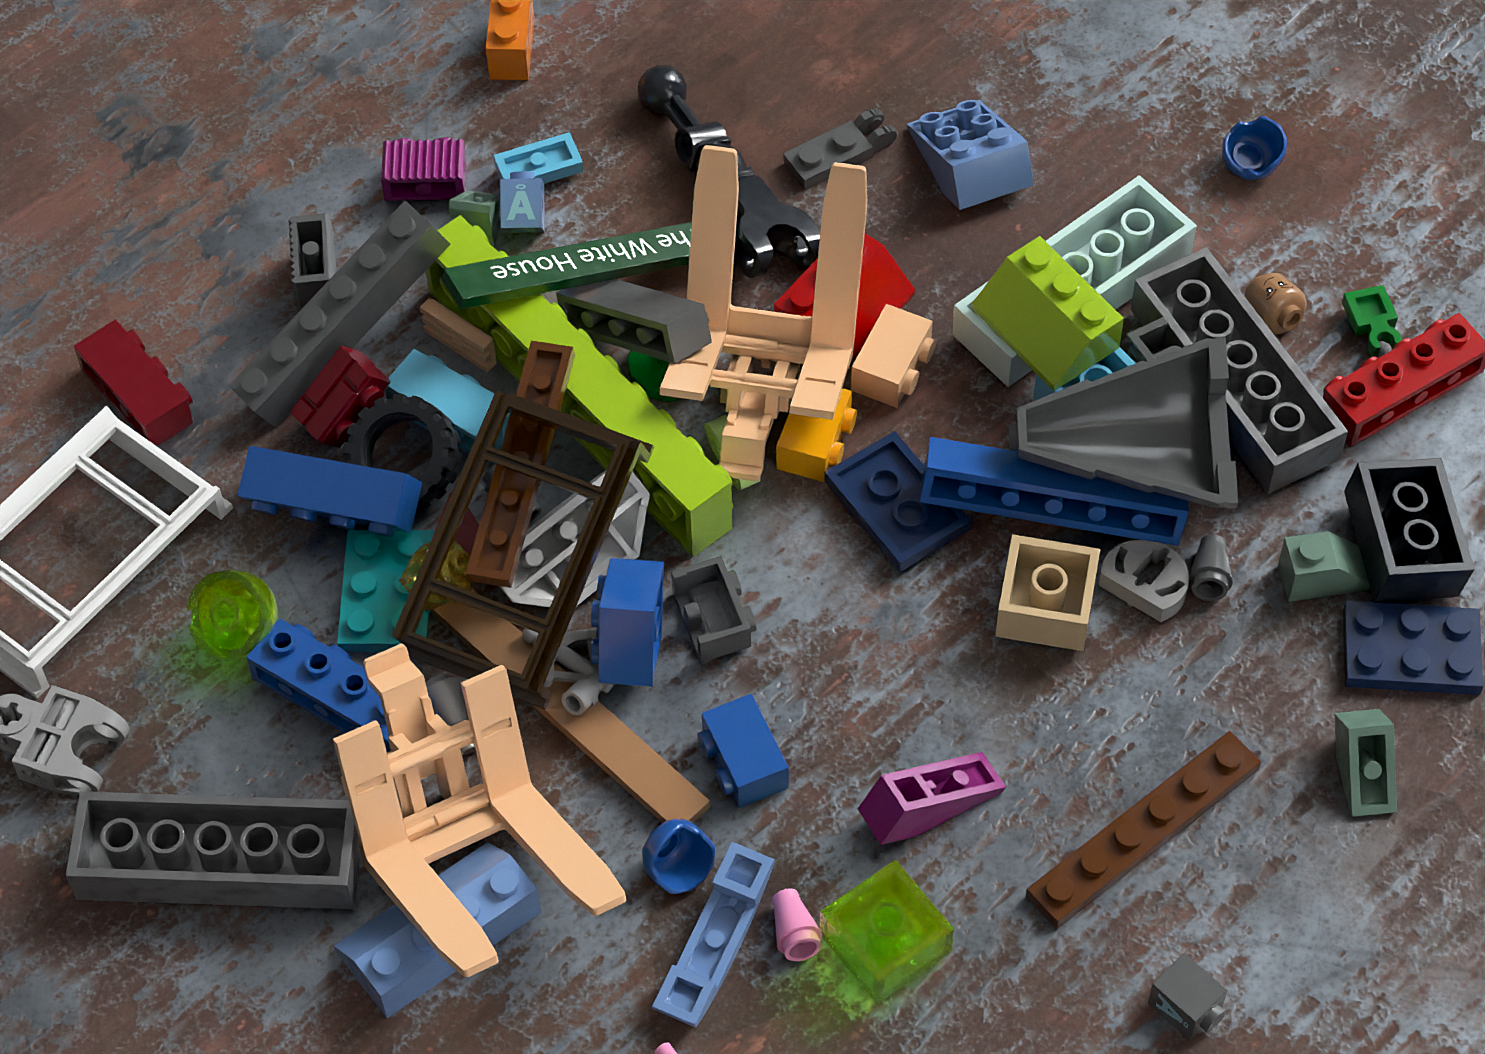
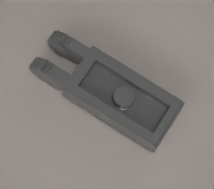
M873 108L861 113L854 122L851 120L783 153V162L802 187L808 189L829 179L831 166L835 162L857 165L872 158L874 153L884 149L886 146L888 147L890 144L892 145L895 139L898 138V131L891 124L879 128L885 117L880 109ZM872 130H874V131L869 135V137L866 139L864 135H866V134L870 133Z

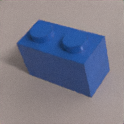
M752 693L702 713V731L697 733L700 746L707 758L714 757L719 769L715 770L720 788L725 795L732 793L738 808L789 788V767Z

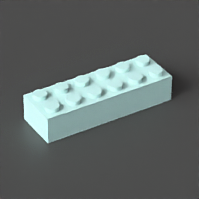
M1139 175L1050 237L1046 242L1116 310L1132 299L1135 279L1192 254L1197 225ZM986 282L954 305L952 335L1009 387L1032 371V369L971 308L972 302L988 283Z

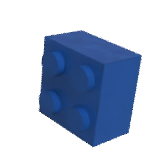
M610 558L607 575H599L597 600H593L591 611V627H597V637H593L591 664L599 665V683L653 687L662 640L664 562Z

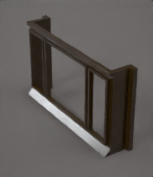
M496 390L392 637L406 646L410 658L468 680L499 665L415 633L431 593L535 631L539 634L522 674L507 668L506 670L512 697L546 709L552 693L543 685L637 460L648 463L654 446L511 393L505 395ZM507 414L517 415L615 451L600 487L493 448ZM487 461L594 500L545 620L438 579Z

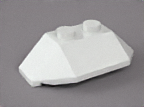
M606 471L588 483L600 487ZM633 471L577 605L597 590L599 575H607L610 558L635 560L639 557L650 493ZM573 493L527 530L512 588L500 586L511 602L550 608L594 500Z

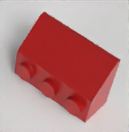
M867 234L864 235L851 363L860 353L885 305L888 304L902 309L915 295V288L885 246ZM818 258L774 303V312L807 317L813 316Z

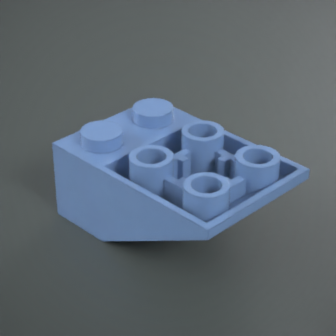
M966 100L957 104L956 108L941 113L929 112L922 115L919 120L907 123V128L943 194L959 210L1034 185L1028 142L981 100Z

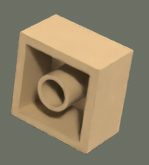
M1012 534L998 609L995 637L1084 651L1100 549Z

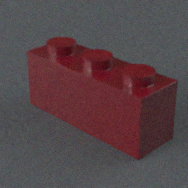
M115 319L74 345L81 370L129 425L155 446H159L194 423L189 405L193 404V400L189 392L180 382L175 385L168 378L169 373L157 356L150 358L146 354L145 346L134 330L131 329L127 332Z

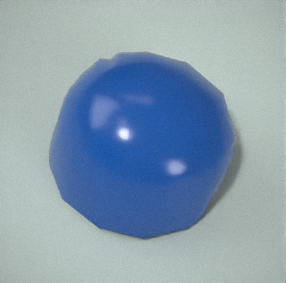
M1259 116L1256 120L1250 122L1239 121L1223 139L1222 159L1229 171L1234 175L1246 180L1266 178L1272 175L1282 163L1287 149V137L1281 125L1268 117Z
M682 818L671 819L663 822L650 833L642 848L643 868L648 876L668 893L689 892L701 884L713 868L716 853L715 844L694 823Z

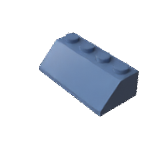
M488 842L438 875L482 927L492 946L541 913L537 887L510 854ZM396 904L334 945L335 951L386 1018H389L457 971L439 956Z

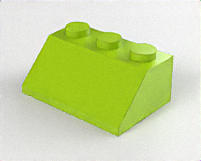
M1041 236L1007 256L972 302L971 308L1053 391L1120 347L1124 318Z

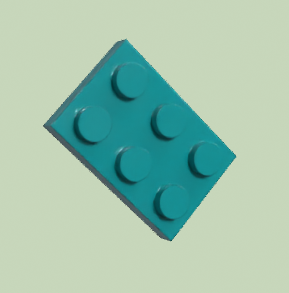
M348 530L337 640L338 647L342 648L345 652H383L401 644L392 637V634L430 547L435 530H411V533L395 530L393 537L377 535L368 532V530ZM432 593L415 631L416 634L429 638Z

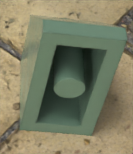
M1329 531L1284 538L1278 568L1288 602L1371 590L1358 545Z
M1380 709L1335 713L1336 757L1350 815L1353 817L1397 812L1394 724Z

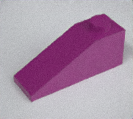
M983 752L883 774L857 809L880 845L915 837L1002 793L1006 786Z

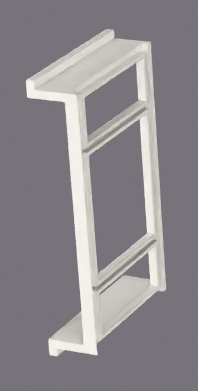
M107 406L0 504L1 541L76 469H79L158 526L71 611H68L0 560V579L58 622L29 652L0 630V671L36 699L50 687L42 667L204 509H207L221 520L233 509L232 504L222 497L220 488L211 486L124 424ZM110 439L117 446L189 496V498L169 516L89 457Z

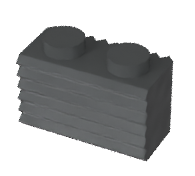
M326 213L292 216L288 220L291 252L290 268L292 272L291 283L299 311L337 272L335 240L330 215Z

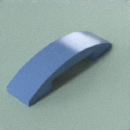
M731 842L712 882L713 890L677 965L671 966L652 1006L653 1010L695 1028L698 1026L719 991L747 934L775 863L773 858Z

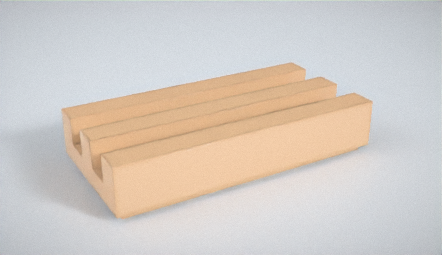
M428 298L420 306V312L424 314L422 316V322L425 323L423 326L424 332L486 373L497 364L494 341L491 336L434 299Z

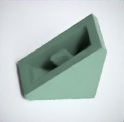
M467 190L450 199L449 213L451 221L461 215L472 227L474 225L479 226L486 234L489 244L495 247L501 225L500 194Z

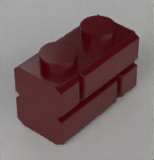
M341 345L297 401L290 413L306 427L307 431L317 441L340 448L344 442H348L350 436L347 434L348 428L351 423L356 424L360 418L358 416L360 411L365 407L370 409L375 405L373 401L384 397L383 392L391 381L380 369L375 367V364L365 354Z

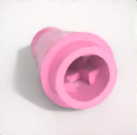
M784 889L777 892L771 901L774 907L778 950L784 953L785 957L790 961H803L813 957L821 949L822 931L800 900L797 890Z

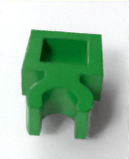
M1384 285L1344 293L1342 305L1356 336L1368 334L1367 351L1372 357H1378L1380 351L1379 342H1387L1391 349H1393L1402 340L1400 333L1395 329L1398 316Z

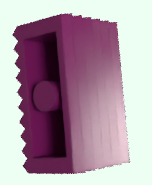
M442 137L433 141L429 139L414 141L409 138H400L392 142L389 140L383 142L381 184L384 201L449 200L466 191L467 158L464 140Z

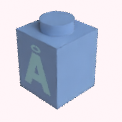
M518 171L511 172L510 179H500L502 231L504 233L545 232L544 182L542 178H535L534 172Z

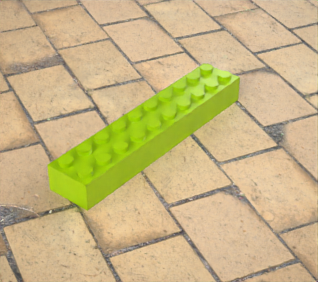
M461 215L438 229L437 231L451 245L425 271L429 292L443 306L493 338L496 359L518 382H520L531 341L573 347L575 358L560 411L654 446L648 463L637 460L633 469L634 474L650 493L646 511L692 557L733 529L731 489L733 482L729 473L721 465H713L704 456L699 443L691 436L686 438L676 428V424L670 414L664 409L658 410L649 401L646 392L637 382L630 383L621 374V370L615 360L609 355L603 356L594 347L590 336L581 328L577 330L568 321L566 314L557 303L552 302L550 304L541 294L459 309L441 280L444 268L508 257V255L502 250L498 252L489 244V240L483 230L477 225L472 227ZM574 437L606 470L608 469L615 451Z

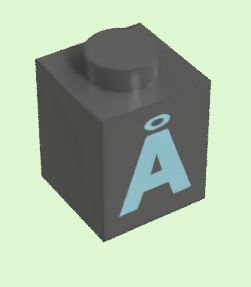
M1183 953L1152 984L1148 1003L1191 1041L1202 1029L1209 1033L1222 1020L1226 1013L1223 1009V1004L1228 990L1187 954Z

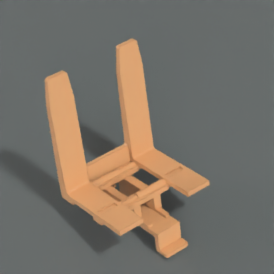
M705 145L701 151L694 187L687 299L705 305L709 318L708 325L712 343L675 364L670 362L660 386V395L703 401L709 385L710 387L721 388L720 403L726 404V412L729 413L722 433L719 465L729 473L731 478L759 481L764 468L766 442L773 420L777 419L779 411L788 412L790 407V414L833 420L837 403H839L847 369H849L854 348L867 215L866 168L860 165L837 162L831 166L822 209L813 316L807 317L735 307L731 304L739 193L737 151L732 148ZM721 351L733 354L727 371L715 369ZM754 359L761 360L763 368H769L771 361L777 362L773 375L754 374ZM800 364H803V367H802V370H801V373H800Z
M396 645L363 661L367 682L380 696L389 733L388 740L391 751L386 752L380 724L376 720L333 739L342 773L341 780L344 792L350 803L359 838L357 842L363 865L441 958L464 977H470L499 962L497 952L482 927L429 866V863L500 830H506L570 898L592 915H600L626 902L625 891L608 866L533 787L508 674L503 665L461 682L469 720H464L450 726L438 714L434 715L424 675L410 661L405 645ZM474 743L484 784L481 785L480 783L470 788L460 748ZM435 774L439 792L445 800L427 807L421 780Z

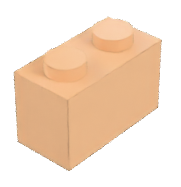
M886 304L852 365L851 391L898 408L904 395H911L919 378V371L917 370L921 363H928L933 355L936 346V340L931 338L933 321Z

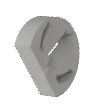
M1141 539L1127 541L1114 547L1104 558L1099 577L1100 587L1127 602L1129 607L1134 606L1159 622L1171 618L1181 609L1185 602L1189 584L1187 566L1177 552L1162 543ZM1118 559L1123 561L1122 573L1115 570ZM1160 560H1165L1163 571L1151 585L1144 582L1142 586H1136L1137 577L1151 561L1157 564Z

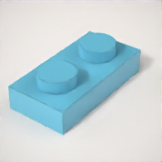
M570 132L493 155L494 165L500 179H510L511 172L527 171L534 172L535 178H542L545 184L584 172L583 161Z

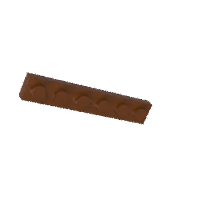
M531 341L516 395L560 411L575 358L573 347ZM510 414L500 450L545 466L555 429ZM496 464L465 573L468 581L512 588L539 490L540 480Z
M1229 730L1029 886L1026 890V898L1058 929L1256 773L1260 768L1261 761Z

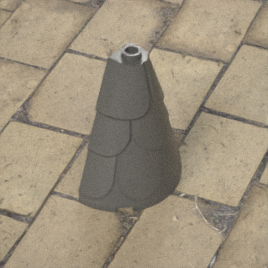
M1226 337L1203 339L1147 362L1142 360L1091 382L1086 379L1018 407L1017 423L1008 424L1009 450H1018L1019 459L1088 480L1098 477L1146 493L1157 492L1211 508H1237L1235 461L1230 460L1226 390L1229 380Z

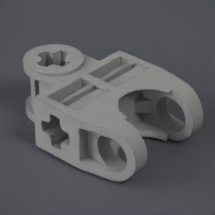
M54 685L51 686L43 703L17 694L0 696V750L14 755L12 763L20 780L58 793L79 795L80 791H99L103 783L102 777L93 769L83 765V760L79 756L90 745L97 743L108 744L109 741L123 742L130 727L119 714L90 697Z

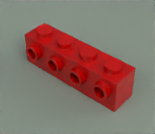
M1457 313L1445 321L1443 319L1436 320L1424 333L1413 339L1405 338L1401 340L1385 355L1379 358L1374 356L1367 359L1358 370L1346 377L1341 375L1332 379L1323 390V399L1347 429L1348 433L1345 440L1350 448L1484 372L1485 340L1460 313Z

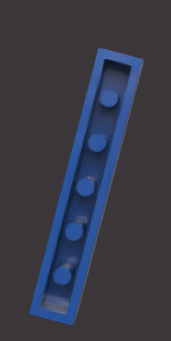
M935 437L929 438L922 471L920 502L1176 546L1180 544L1189 512L1188 501L1157 492L1146 493L1098 477L1088 480L1019 459L1017 451Z

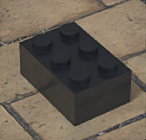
M1442 458L1358 462L1344 489V494L1374 602L1459 597L1475 569Z

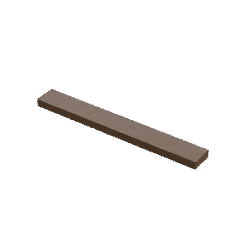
M464 580L455 585L480 595ZM443 596L430 606L432 615L479 658L499 666L503 665L509 670L522 674L532 651L533 643L526 642L522 637V632L511 622ZM555 662L554 671L566 672ZM553 681L550 687H545L552 693L546 709L532 705L661 823L681 818L694 823L710 809V800L599 701L594 706H590L581 715L569 713L562 704V695L575 684L574 682Z

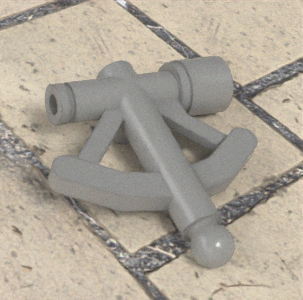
M524 628L522 637L526 642L533 643L534 646L539 633ZM595 628L569 631L564 635L543 685L544 687H550L553 681L574 682L575 684L562 695L564 708L573 715H581L590 706H594L598 702L597 697L601 690L608 693L614 685L599 683V665L591 664L593 637H597V629ZM586 645L590 661L571 648ZM555 662H559L574 673L554 671Z

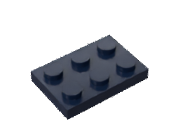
M894 431L825 471L824 482L898 571L901 572L971 530V520L962 509L920 502L924 465Z
M1345 601L1343 607L1345 687L1481 695L1484 682L1480 609Z

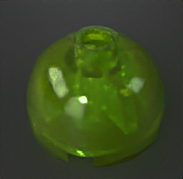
M231 569L213 572L203 577L194 586L187 603V610H192L191 619L193 624L188 625L190 635L200 649L216 658L236 659L249 655L255 646L272 630L279 614L276 597L264 580L253 573Z

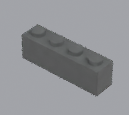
M617 279L562 289L556 292L558 305L566 314L568 321L577 330L579 328L583 329L591 339L674 364L712 343L708 325L709 318L703 303Z

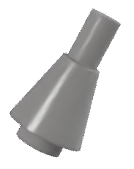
M440 674L426 682L434 715L438 714L450 726L468 720L459 677H449L447 674ZM474 743L460 748L463 756L476 751Z

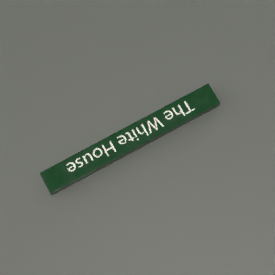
M692 222L444 268L441 280L459 309H465L689 265Z

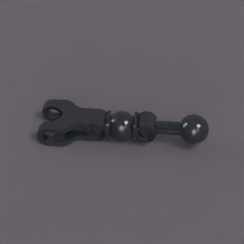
M656 65L643 73L638 81L637 95L642 106L651 113L667 115L677 128L674 139L676 153L683 163L688 164V169L691 172H695L697 176L701 151L705 145L735 149L730 145L731 139L726 135L725 129L719 122L713 121L701 124L685 103L687 84L682 73L668 65ZM735 149L737 151L739 193L734 262L743 274L749 278L767 275L773 258V251L787 255L798 266L812 265L818 258L819 228L808 213L780 202L763 179L754 174L752 167H746L741 152Z

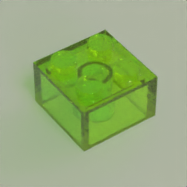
M896 859L820 911L822 938L876 1004L885 1000L952 952L954 928Z

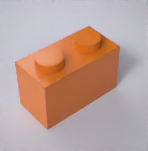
M491 0L486 40L489 80L529 81L535 22L533 0Z

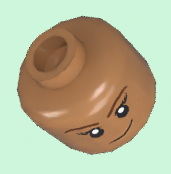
M1269 273L1258 276L1250 282L1245 290L1244 297L1274 335H1280L1293 330L1301 323L1306 309L1305 295L1282 274Z

